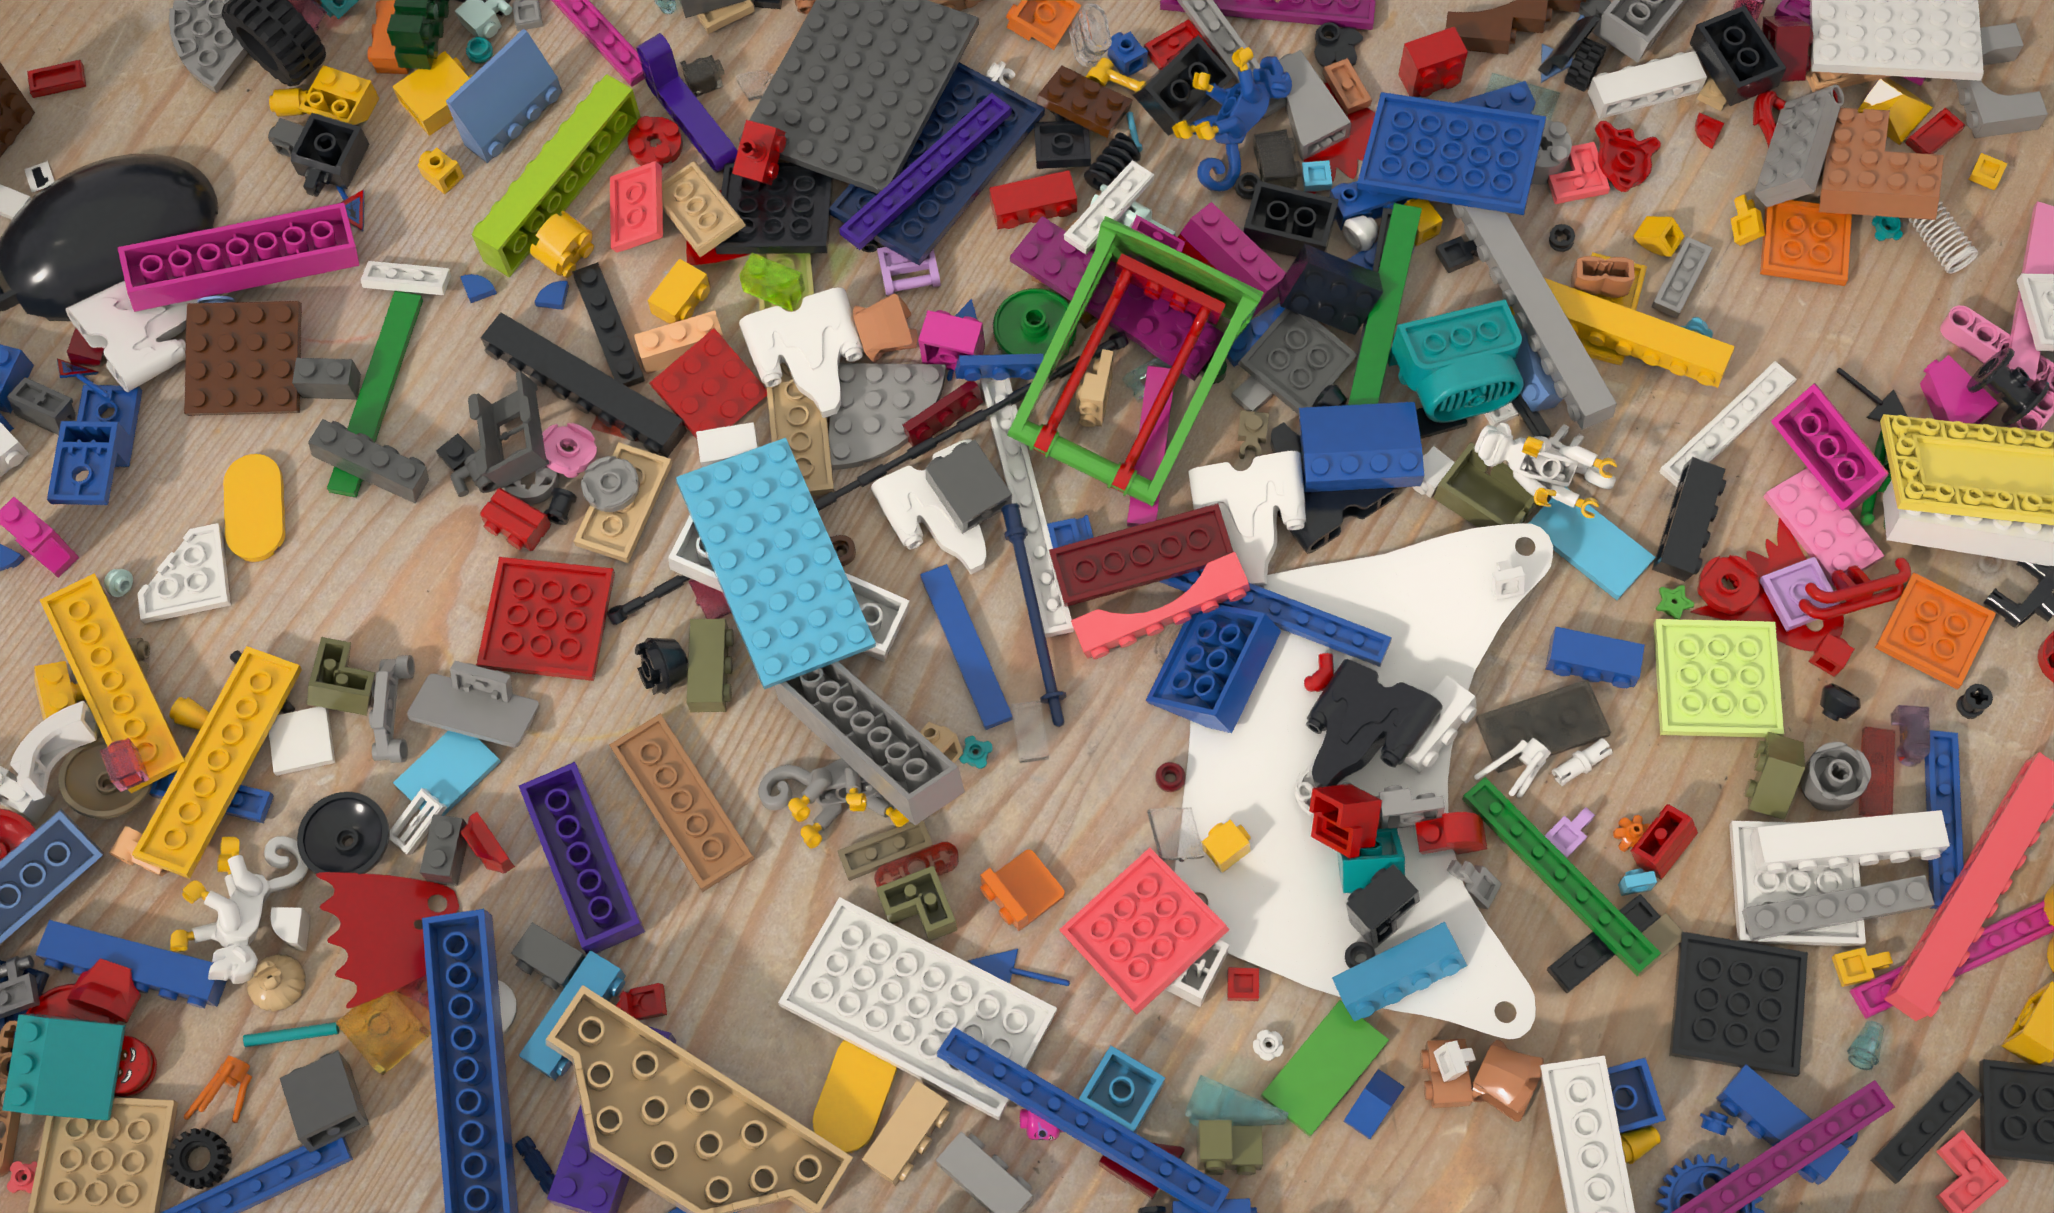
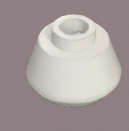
M1362 215L1347 219L1342 230L1351 247L1360 252L1370 250L1378 237L1377 231L1379 228L1373 218H1367Z

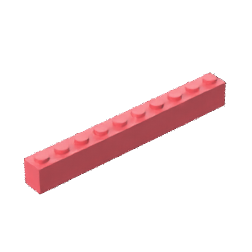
M2037 753L2023 764L1964 863L1962 871L1955 878L1942 904L1936 910L1884 1000L1914 1021H1918L1926 1016L1932 1017L1941 1005V1002L1938 1000L1942 992L1950 989L1956 979L1953 973L1957 967L1960 968L1969 958L1970 952L1967 951L1971 943H1975L1983 934L1985 929L1982 927L1983 922L1986 918L1989 919L1999 906L1996 902L2000 894L2003 895L2011 886L2013 880L2010 876L2014 870L2017 871L2023 865L2027 858L2024 852L2027 847H2031L2038 840L2041 834L2038 831L2041 823H2046L2054 812V808L2051 807L2054 803V762L2042 753Z

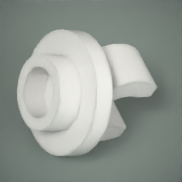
M1001 61L998 64L994 62L988 69L986 76L992 79L991 81L1009 88L1010 85L1003 80V77L1011 80L1016 74L1013 70L1005 68V62Z

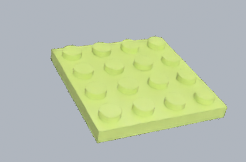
M1656 619L1654 621L1660 735L1764 738L1767 732L1781 736L1784 735L1775 622Z

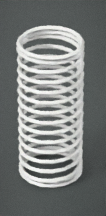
M1939 202L1940 206L1937 212L1942 209L1944 210L1937 215L1936 220L1945 214L1947 215L1934 226L1926 229L1927 226L1936 220H1930L1922 224L1926 219H1915L1912 221V218H1909V222L1913 223V227L1916 228V232L1920 233V237L1927 243V247H1931V252H1934V256L1938 257V261L1941 262V266L1945 267L1946 273L1951 274L1969 265L1978 256V251L1975 246H1971L1972 241H1967L1968 237L1964 236L1963 231H1960L1961 227L1957 226V222L1953 221V217H1949L1950 212H1945L1946 207H1942L1943 202ZM1951 219L1946 225H1944L1937 231L1929 234L1934 228L1942 224L1944 221ZM1954 224L1953 227L1950 228L1948 231H1946L1939 237L1933 239V237L1937 235L1939 232L1944 230L1946 227ZM1958 229L1953 235H1951L1944 241L1937 243L1942 237L1946 236L1951 231ZM1961 234L1960 237H1958L1952 243L1941 248V246H1943L1947 241ZM1965 239L1960 245L1950 250L1949 252L1944 253L1949 247H1951L1958 241ZM1968 244L1962 251L1948 258L1954 251ZM1969 255H1971L1968 259H1966V260H1965L1964 262H1962L1961 264H1959V265H1957V266L1951 268L1953 265H1955V264H1957V263L1963 261L1965 258H1967Z

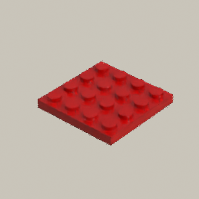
M499 557L476 665L495 671L594 681L615 576L614 569Z

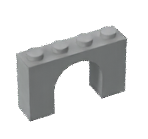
M2016 23L1980 28L1983 66L2015 61L2024 46ZM1952 79L1953 82H1956L1959 91V102L1961 105H1964L1967 114V126L1972 129L1974 138L2038 130L2048 115L2040 91L2017 95H2001L1988 89L1981 81Z

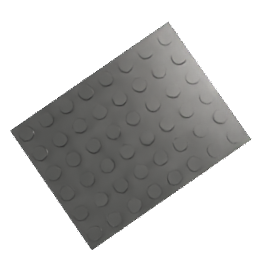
M816 0L753 112L750 121L772 126L786 132V146L784 151L780 153L779 159L878 194L902 171L979 25V18L929 0Z

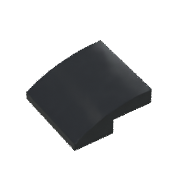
M1593 15L1575 22L1544 60L1538 71L1547 76L1555 65L1562 70L1579 49L1584 39L1590 35L1599 18Z

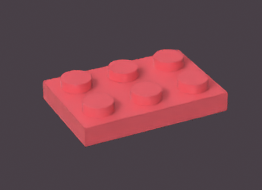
M656 161L610 177L611 249L617 253L663 238L662 166Z

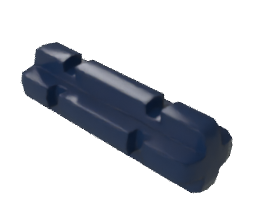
M529 1136L523 1137L515 1144V1148L522 1157L524 1156V1162L535 1179L540 1181L539 1185L542 1190L549 1194L555 1175L551 1174L552 1170L538 1149L535 1150L536 1145Z

